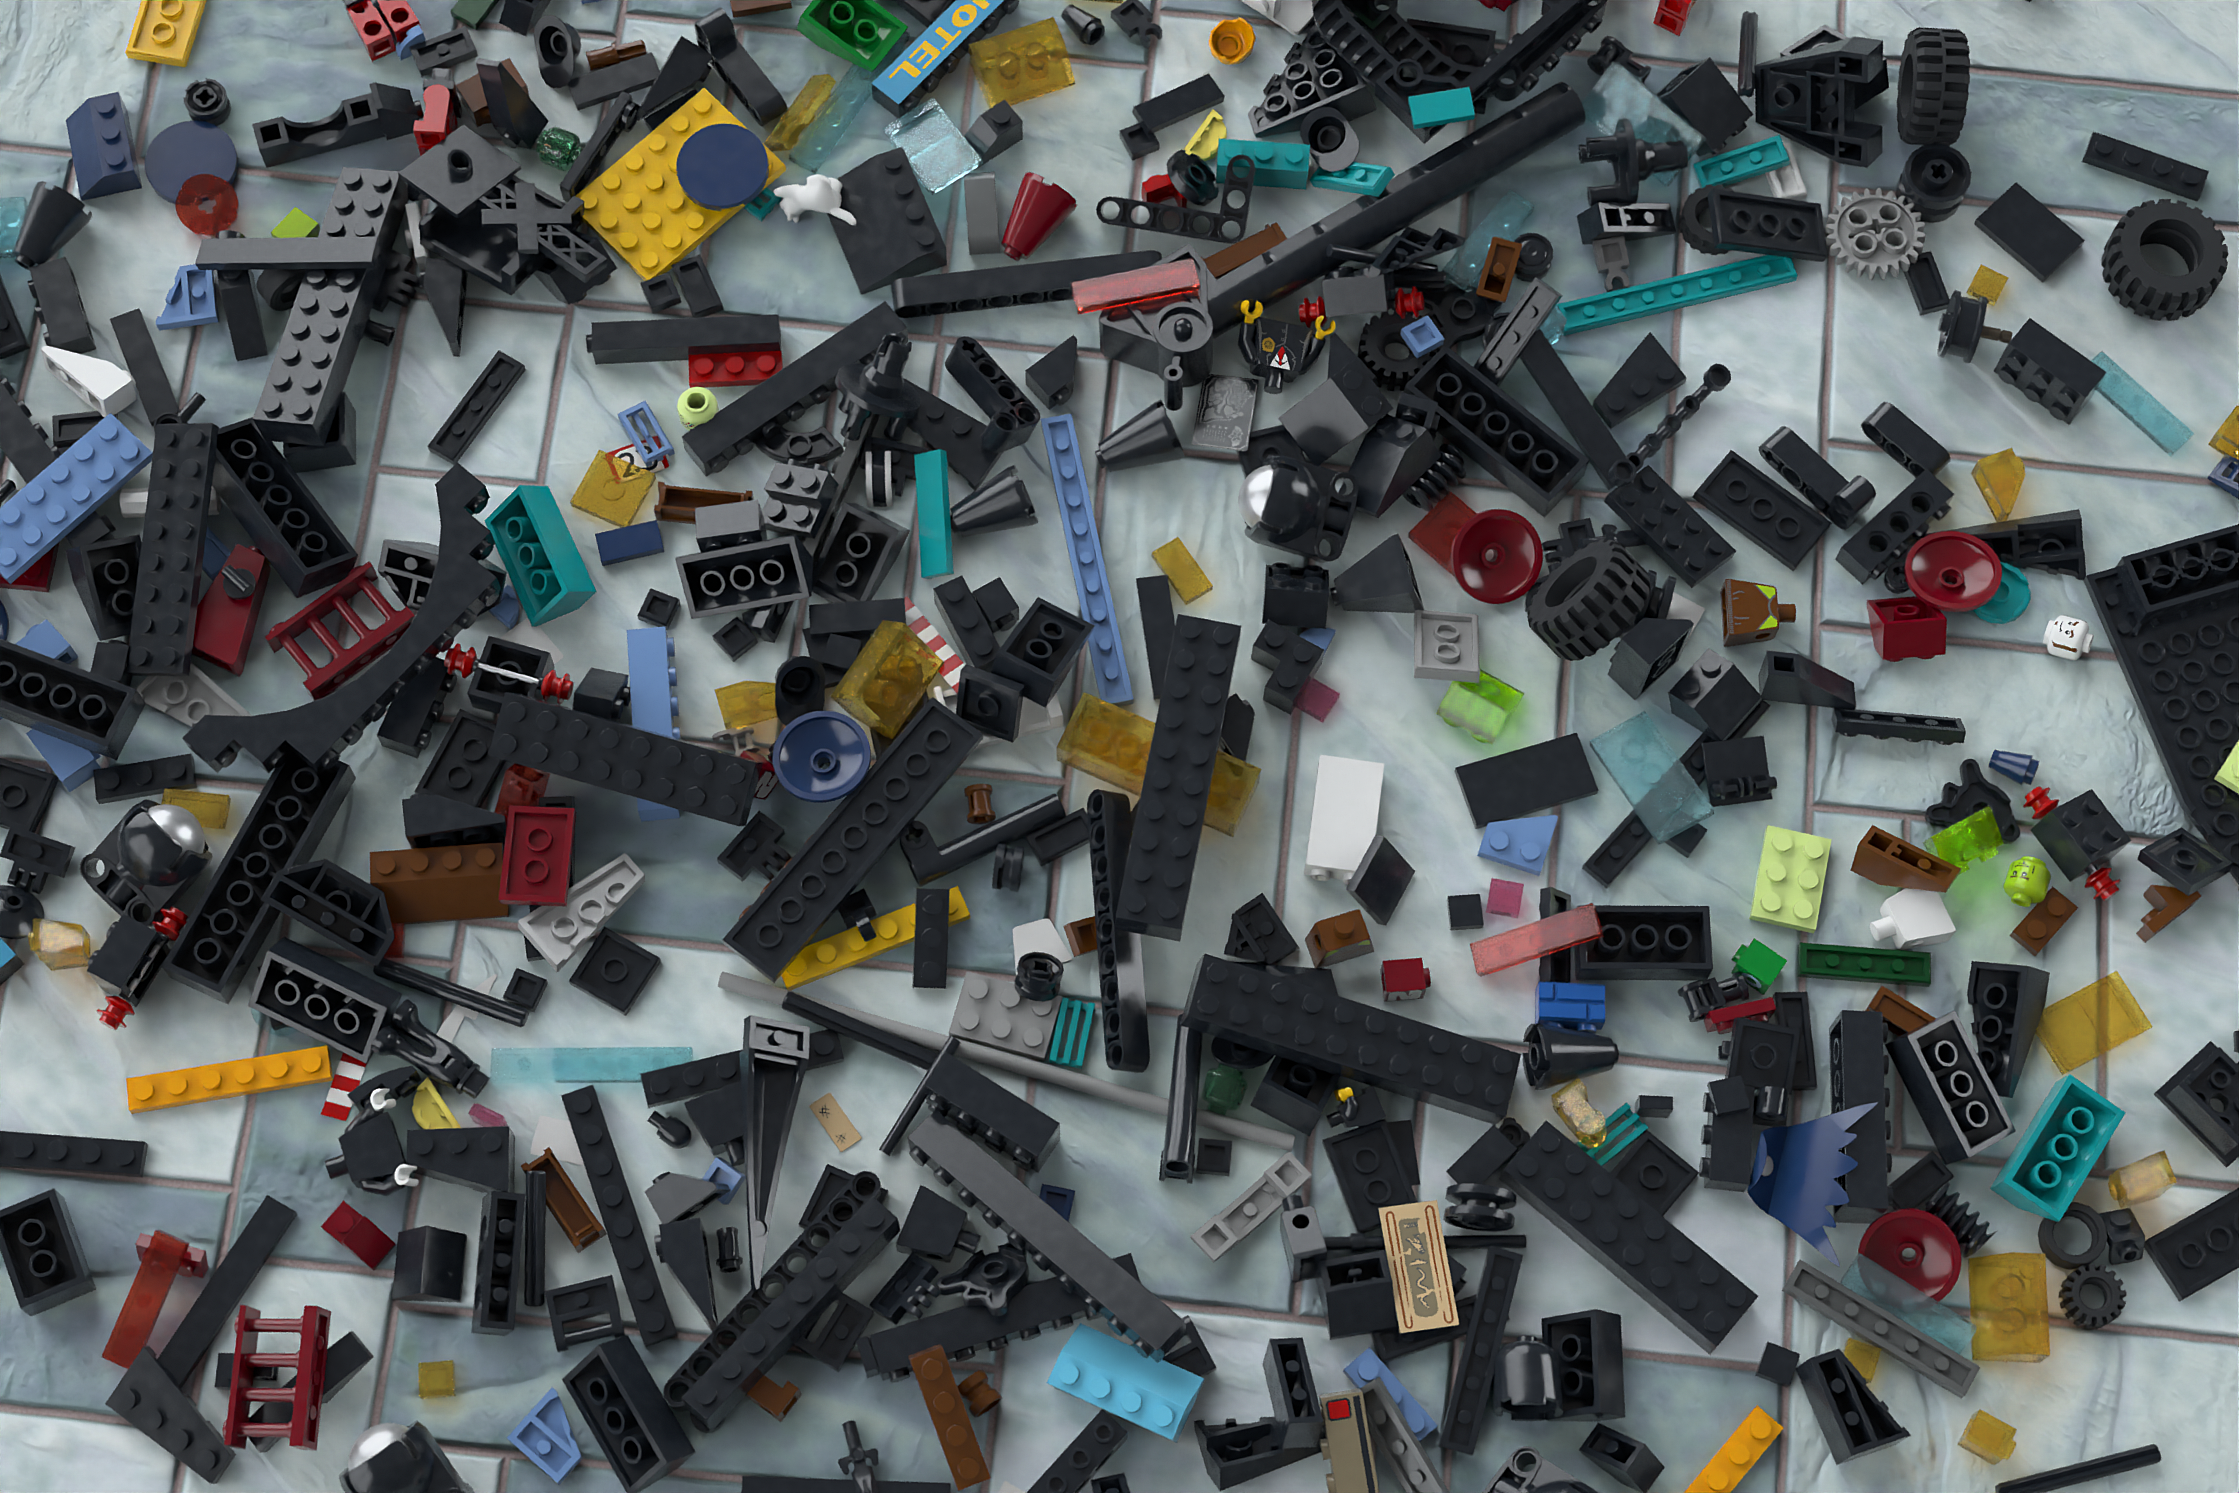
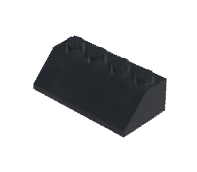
M283 937L267 950L248 1006L367 1063L374 1053L371 1051V1044L379 1031L391 1024L402 993L289 938Z
M1955 1011L1919 1026L1884 1044L1945 1165L1970 1158L2016 1132Z
M628 1335L599 1344L562 1379L627 1493H639L678 1469L696 1453Z

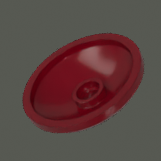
M1505 509L1485 510L1469 518L1457 532L1451 548V567L1459 586L1472 598L1489 604L1508 603L1523 596L1536 582L1543 562L1542 543L1533 525L1520 514ZM1491 549L1494 555L1488 561L1486 559V552Z
M1958 531L1936 532L1920 539L1910 549L1904 570L1907 584L1915 596L1933 608L1948 612H1966L1985 605L1997 593L2002 578L2001 564L1993 549L1981 539Z
M1897 1209L1878 1217L1862 1235L1857 1253L1860 1276L1869 1291L1882 1302L1901 1309H1921L1942 1300L1955 1286L1962 1264L1960 1246L1953 1231L1937 1216L1919 1209ZM1906 1248H1912L1915 1251V1255L1908 1258L1902 1252Z

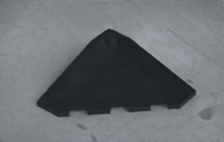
M1314 18L1305 27L1308 34L1301 45L1295 42L1284 58L1285 63L1288 65L1280 76L1279 74H1274L1263 90L1267 97L1259 108L1253 105L1248 113L1256 138L1300 131L1304 118L1311 111L1320 107H1330L1338 110L1347 122L1377 110L1367 82L1326 42L1319 32Z

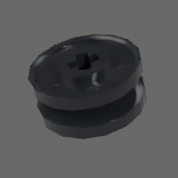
M1648 570L1651 588L1649 589L1648 599L1644 600V607L1641 612L1636 614L1635 620L1632 622L1635 626L1643 618H1667L1677 580L1676 577L1668 576L1662 588L1656 587L1657 572Z
M1464 1183L1447 1187L1445 1199L1456 1204V1206L1445 1208L1443 1220L1446 1223L1475 1231L1498 1232L1513 1229L1515 1217L1504 1210L1515 1207L1517 1195L1514 1192L1505 1188L1484 1184Z

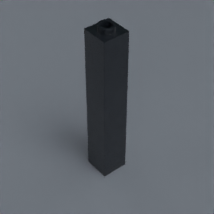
M779 314L593 322L592 334L586 335L587 353H593L595 364L688 360V355L781 351V327Z

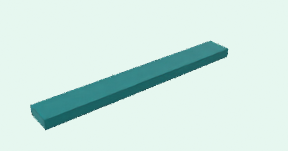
M1764 255L1560 303L1555 306L1554 310L1563 336L1794 282L1797 280L1798 274L1792 258Z

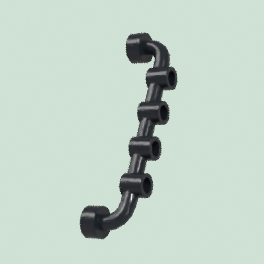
M1713 364L1703 375L1704 383L1692 395L1686 396L1676 406V411L1673 414L1667 415L1658 424L1657 430L1654 433L1648 434L1639 443L1638 449L1635 452L1629 453L1624 459L1617 460L1610 467L1608 475L1614 485L1618 487L1628 486L1642 468L1644 460L1658 452L1662 447L1663 441L1671 438L1681 428V423L1684 420L1690 419L1699 410L1700 404L1712 391H1721L1730 383L1731 373L1726 366Z

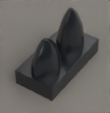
M794 600L752 608L744 612L742 618L745 624L750 629L756 631L763 641L775 643Z

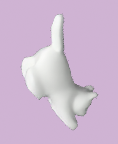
M818 174L807 177V184L805 186L793 184L774 189L776 196L783 197L780 207L787 215L788 221L793 219L797 223L801 213L806 210L830 213L851 225H856V219L853 215L840 208L842 184L837 179L827 178Z

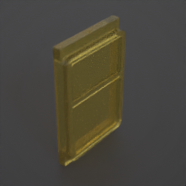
M2115 971L2044 1008L2035 1034H2037L2060 1073L2064 1075L2136 1038L2153 1026L2119 973Z

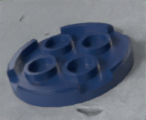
M184 121L164 129L149 145L144 161L146 176L155 192L164 200L180 206H197V203L210 200L217 195L219 197L223 195L234 182L239 166L237 152L231 138L221 128L204 121Z
M715 124L700 129L687 139L678 154L676 171L682 190L691 201L703 208L721 211L722 209L736 207L741 204L746 205L756 198L768 179L769 164L765 147L754 133L734 124Z

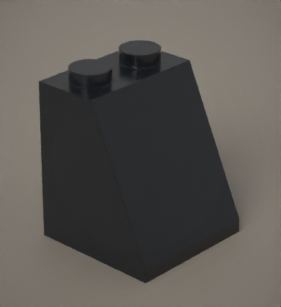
M1710 57L1682 70L1642 106L1647 113L1676 138L1684 141V144L1698 157L1708 153L1715 155L1727 145L1725 140L1730 135L1735 137L1747 127L1745 122L1753 115Z

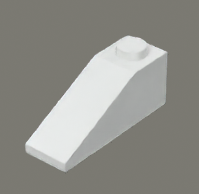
M46 345L41 348L46 369L92 408L102 414L104 418L109 413L112 415L119 413L137 400L134 378L128 371H121L112 362Z

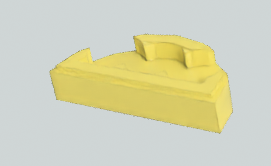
M1212 109L1184 148V150H1187L1186 154L1194 153L1204 161L1217 156L1219 138H1227L1222 116Z
M427 1077L417 1087V1093L413 1099L412 1112L417 1124L422 1129L461 1128Z

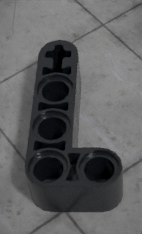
M721 7L694 23L698 46L713 55L709 63L761 127L788 111L782 95L736 39L734 25Z
M967 336L958 338L945 361V367L991 419L982 434V443L987 449L997 453L1024 444L1028 441L1041 417L1040 412L975 339Z
M1781 426L1759 446L1762 458L1838 528L1847 530L1870 509L1876 497L1873 485L1866 478L1858 475L1848 482L1790 428Z

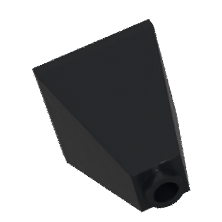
M1399 534L1389 537L1335 578V587L1330 588L1334 605H1341L1344 611L1415 613V610H1424L1410 557Z

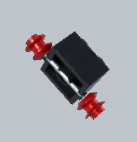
M1373 263L1366 264V267L1360 268L1357 271H1354V266H1342L1335 268L1334 271H1330V275L1322 280L1324 299L1318 296L1316 303H1310L1307 297L1304 298V304L1299 305V317L1301 323H1306L1308 328H1311L1312 322H1315L1322 315L1324 318L1320 324L1321 327L1325 326L1328 317L1383 312L1389 309L1396 310L1402 319L1405 318L1407 312H1413L1415 317H1418L1419 311L1424 310V297L1422 292H1417L1416 286H1413L1411 293H1404L1402 288H1399L1396 293L1393 271L1371 279L1367 276Z
M488 636L480 659H477L474 647H470L467 652H464L461 649V644L457 643L454 648L448 649L444 660V666L448 667L450 675L456 670H460L462 678L466 679L475 672L467 692L472 707L495 714H500L505 692L518 693L539 700L544 699V701H548L551 696L557 697V703L561 705L564 700L570 699L574 688V682L570 681L568 673L563 678L557 677L550 652Z
M2038 786L2024 797L2027 802L2023 805V808L2032 807L2035 811L2032 819L2040 820L2030 831L2066 878L2071 882L2087 873L2089 877L2084 887H2093L2095 889L2094 900L2101 897L2103 901H2106L2118 893L2120 889L2117 885L2121 880L2111 879L2109 874L2112 868H2100L2099 866L2111 860L2132 840L2095 792L2091 789L2058 806L2059 799L2050 800L2047 796L2050 791L2049 787L2043 790Z
M171 907L169 911L161 909L164 918L162 922H153L155 930L122 914L119 921L113 922L106 934L107 939L101 949H97L91 955L86 971L102 990L113 995L105 997L109 1004L105 1010L97 1009L96 1011L101 1015L99 1021L113 1030H117L119 1026L126 1028L127 1026L123 1021L124 1017L135 1014L132 1006H138L161 970V966L171 950L167 945L169 940L176 941L180 935V929L187 923L188 916L177 908Z

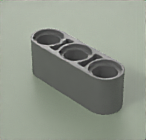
M994 172L964 173L969 255L1000 253Z

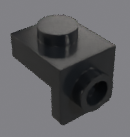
M2130 1207L2099 1213L2106 1225L2107 1243L2109 1245L2108 1260L2110 1264L2116 1265L2141 1260L2143 1258L2146 1236Z

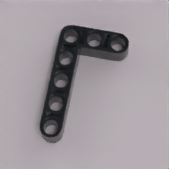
M1236 155L1229 161L1220 213L1109 196L1099 201L1096 207V214L1106 224L1234 244L1240 241L1246 232L1256 171L1255 163L1246 155ZM1240 159L1246 160L1250 165L1249 174L1243 178L1237 177L1233 172L1234 163ZM1234 190L1241 191L1245 196V202L1240 208H1234L1228 202V196ZM1113 201L1118 205L1119 213L1116 218L1109 219L1104 215L1103 207L1106 202ZM1138 206H1143L1149 211V219L1144 224L1137 223L1133 218V212ZM1168 211H1174L1179 216L1180 222L1174 229L1167 228L1163 223L1164 214ZM1198 216H1204L1210 222L1209 230L1204 234L1197 233L1193 228L1194 219ZM1235 221L1239 224L1240 233L1236 238L1230 239L1224 235L1223 227L1226 222Z

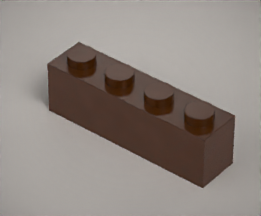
M938 1344L908 1356L956 1488L960 1491L990 1479L989 1471L942 1345Z

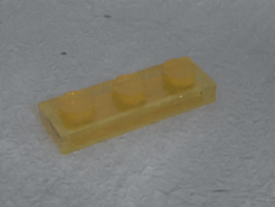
M830 74L812 75L788 108V111L764 142L771 151H788L798 143L800 133L812 123L815 118L814 113L831 95L830 91L836 84V81Z

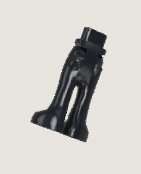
M409 999L402 1002L395 1011L391 1020V1025L394 1029L389 1026L382 1028L370 1047L371 1051L380 1056L394 1055L401 1058L441 1085L451 1089L456 1088V1092L459 1095L465 1092L473 1099L480 1094L490 1080L489 1076L480 1071V1065L474 1064L470 1057L460 1048L426 1028L419 1021L417 1006ZM395 1030L412 1038L424 1047L428 1048L431 1052H433V1055H426L425 1053L416 1049L407 1040L403 1039Z

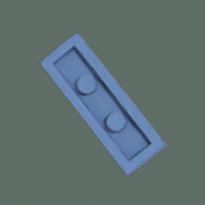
M1370 1347L1344 1368L1343 1373L1357 1389L1380 1377L1419 1443L1437 1428L1438 1425Z

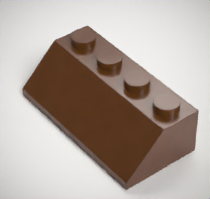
M502 842L370 852V884L384 892L392 926L509 917V904H501L499 902L504 855Z

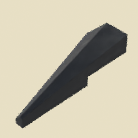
M1406 227L1400 236L1395 235L1371 265L1367 277L1371 279L1463 246L1466 238L1440 227L1433 236L1411 227Z
M2079 509L1946 530L1967 533L1981 539L1993 549L2001 563H2007L2022 569L2028 567L2044 570L2052 575L2059 573L2074 576L2078 580H2084L2086 577L2082 518Z
M1260 1417L1258 1422L1249 1424H1237L1236 1418L1226 1419L1225 1425H1205L1204 1420L1194 1421V1429L1207 1474L1219 1491L1321 1453L1320 1439L1326 1438L1324 1425H1322L1316 1447L1282 1449L1275 1417Z

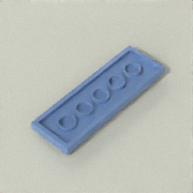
M111 413L0 507V575L9 584L23 574L152 461L153 452Z

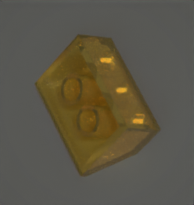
M1054 17L969 44L970 65L989 109L1004 99L1012 106L1075 85L1066 45Z
M882 620L830 697L850 716L882 735L893 739L944 662L905 623Z
M2010 1252L1969 1258L1968 1279L1972 1360L2040 1363L2050 1356L2045 1254Z

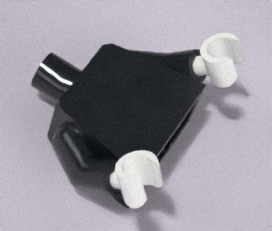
M389 1088L374 1090L371 1094L370 1102L346 1127L344 1134L338 1138L343 1154L325 1160L326 1169L331 1180L349 1174L356 1188L382 1196H389L406 1186L414 1187L418 1185V1179H413L410 1175L417 1167L407 1165L394 1121L388 1111L384 1112V1109L393 1108L396 1105L395 1099L384 1100L385 1094L390 1091Z

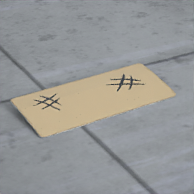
M827 1093L809 1106L840 1152H843L862 1139L831 1093Z

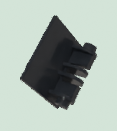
M1764 735L1701 743L1710 807L1773 799L1772 789L1777 788V781L1775 776H1769Z

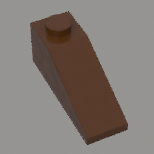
M1872 825L1858 844L1850 871L1878 885L1946 893L1960 874L1961 868Z

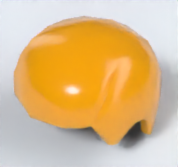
M1239 17L1235 20L1224 19L1211 31L1208 44L1212 56L1223 64L1234 65L1242 63L1252 54L1256 37L1253 27L1243 18Z

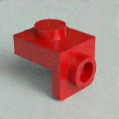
M1168 174L1162 176L1154 175L1145 182H1142L1141 198L1143 201L1160 203L1174 198L1178 207L1187 208V199L1178 192Z

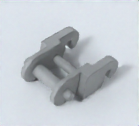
M736 727L717 732L712 736L714 742L719 741L721 737L724 740L731 739L736 750L734 755L740 756L743 750L757 753L760 750L759 746H754L751 734L754 733L753 728L743 727L742 730L737 731ZM744 737L747 748L740 749L737 739Z

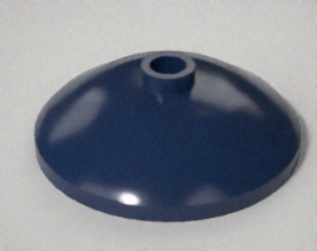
M815 711L796 718L780 733L773 750V766L781 785L793 796L813 803L835 801L853 792L864 780L871 762L870 744L861 726L850 717L833 711ZM822 763L830 764L827 769L819 768Z

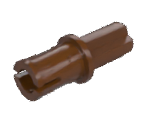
M643 40L617 46L613 42L611 43L612 46L586 51L590 71L647 54Z

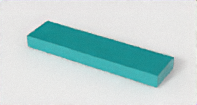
M938 449L914 455L921 578L925 579L954 574L947 451Z

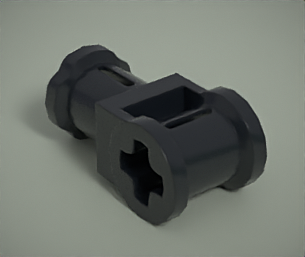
M1611 36L1604 37L1601 41V47L1596 54L1590 55L1587 59L1589 68L1596 74L1608 77L1614 82L1621 77L1631 83L1636 91L1643 86L1652 69L1648 65L1644 67L1632 60L1633 52Z
M1739 971L1733 973L1731 978L1719 982L1713 977L1708 980H1698L1689 983L1678 990L1679 997L1684 998L1690 1012L1688 1016L1690 1022L1705 1019L1709 1011L1724 1008L1726 1003L1731 1001L1749 999L1748 986Z

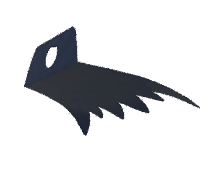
M1877 1102L1857 1106L1797 1125L1771 1127L1761 1131L1750 1185L1747 1191L1748 1195L1761 1210L1789 1227L1838 1267H1840L1838 1258L1823 1226L1836 1228V1223L1825 1206L1843 1205L1850 1202L1847 1193L1834 1178L1840 1177L1858 1166L1856 1160L1838 1150L1851 1143L1857 1137L1856 1134L1846 1133L1845 1130L1873 1109ZM1769 1156L1773 1161V1170L1768 1176H1763L1766 1158Z

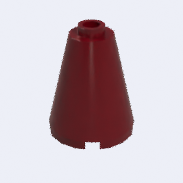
M1026 172L1022 178L1001 242L1005 248L1003 252L1015 261H1019L1021 258L1027 260L1077 207V204H1075L1077 201L1067 191L1055 183L1049 185L1042 182L1044 177L1032 172Z

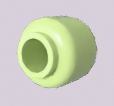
M703 387L687 389L681 394L677 403L680 422L689 431L699 424L708 422L719 412L716 397L710 390Z

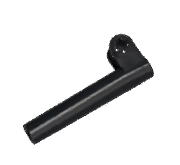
M1054 793L939 847L936 846L926 825L920 821H913L900 836V847L919 887H922L996 851L998 843L1008 845L1065 817L1066 814L1060 799ZM913 834L916 838L920 837V843L915 844L913 840L909 841V835Z
M1180 1014L1177 1018L1159 1181H1164L1165 1178L1186 1180L1188 1184H1192L1203 1032L1181 1026L1180 1022L1183 1014Z

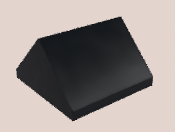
M427 1225L398 1232L392 1300L461 1303L467 1235Z

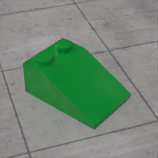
M813 0L801 14L797 26V31L820 48L872 73L908 29L907 25L873 0Z

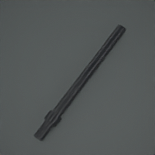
M1350 1233V1237H1323L1327 1250H1350L1351 1254L1365 1253V1250H1386L1383 1236H1365L1364 1233ZM1443 1235L1446 1249H1488L1489 1246L1497 1248H1526V1235Z

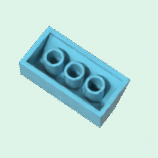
M1080 1323L1061 1350L1047 1384L1177 1443L1205 1379L1162 1359L1157 1363L1150 1356L1144 1358L1133 1346Z

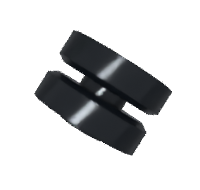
M1937 143L1923 145L1913 151L1906 161L1903 172L1897 181L1896 197L1898 199L1902 195L1905 196L1904 206L1913 203L1912 213L1920 212V221L1935 223L1945 221L1955 214L1970 186L1972 172L1969 163L1959 151L1948 145Z

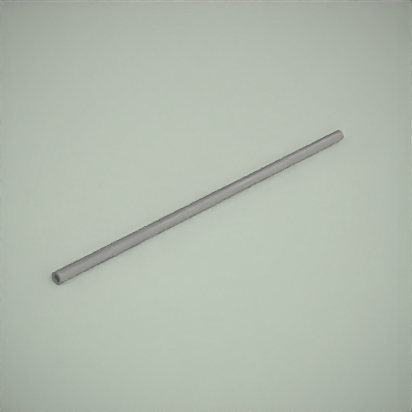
M727 972L721 973L718 982L719 988L782 1005L788 992H793ZM796 993L917 1045L940 1051L949 1036ZM957 1039L961 1044L954 1053L956 1056L1167 1116L1169 1099ZM1197 1107L1196 1125L1292 1151L1295 1135Z

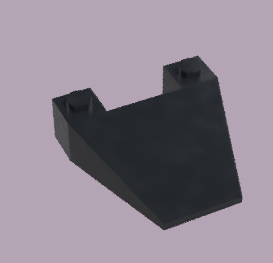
M1854 36L1757 64L1755 66V122L1837 163L1868 168L1882 154V125L1854 121V81L1869 83L1883 69V40Z

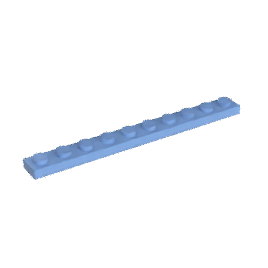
M1072 414L1041 419V427L1082 619L1095 625L1087 642L1101 708L1104 710L1131 705L1134 702Z

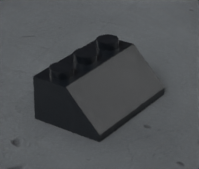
M1643 618L1636 626L1631 623L1619 636L1621 640L1614 648L1616 653L1609 660L1612 664L1607 675L1636 700L1679 660L1694 623L1688 619Z
M1592 1309L1541 1318L1542 1342L1551 1346L1559 1356L1563 1413L1561 1416H1554V1412L1545 1413V1420L1598 1422L1625 1418L1621 1315Z

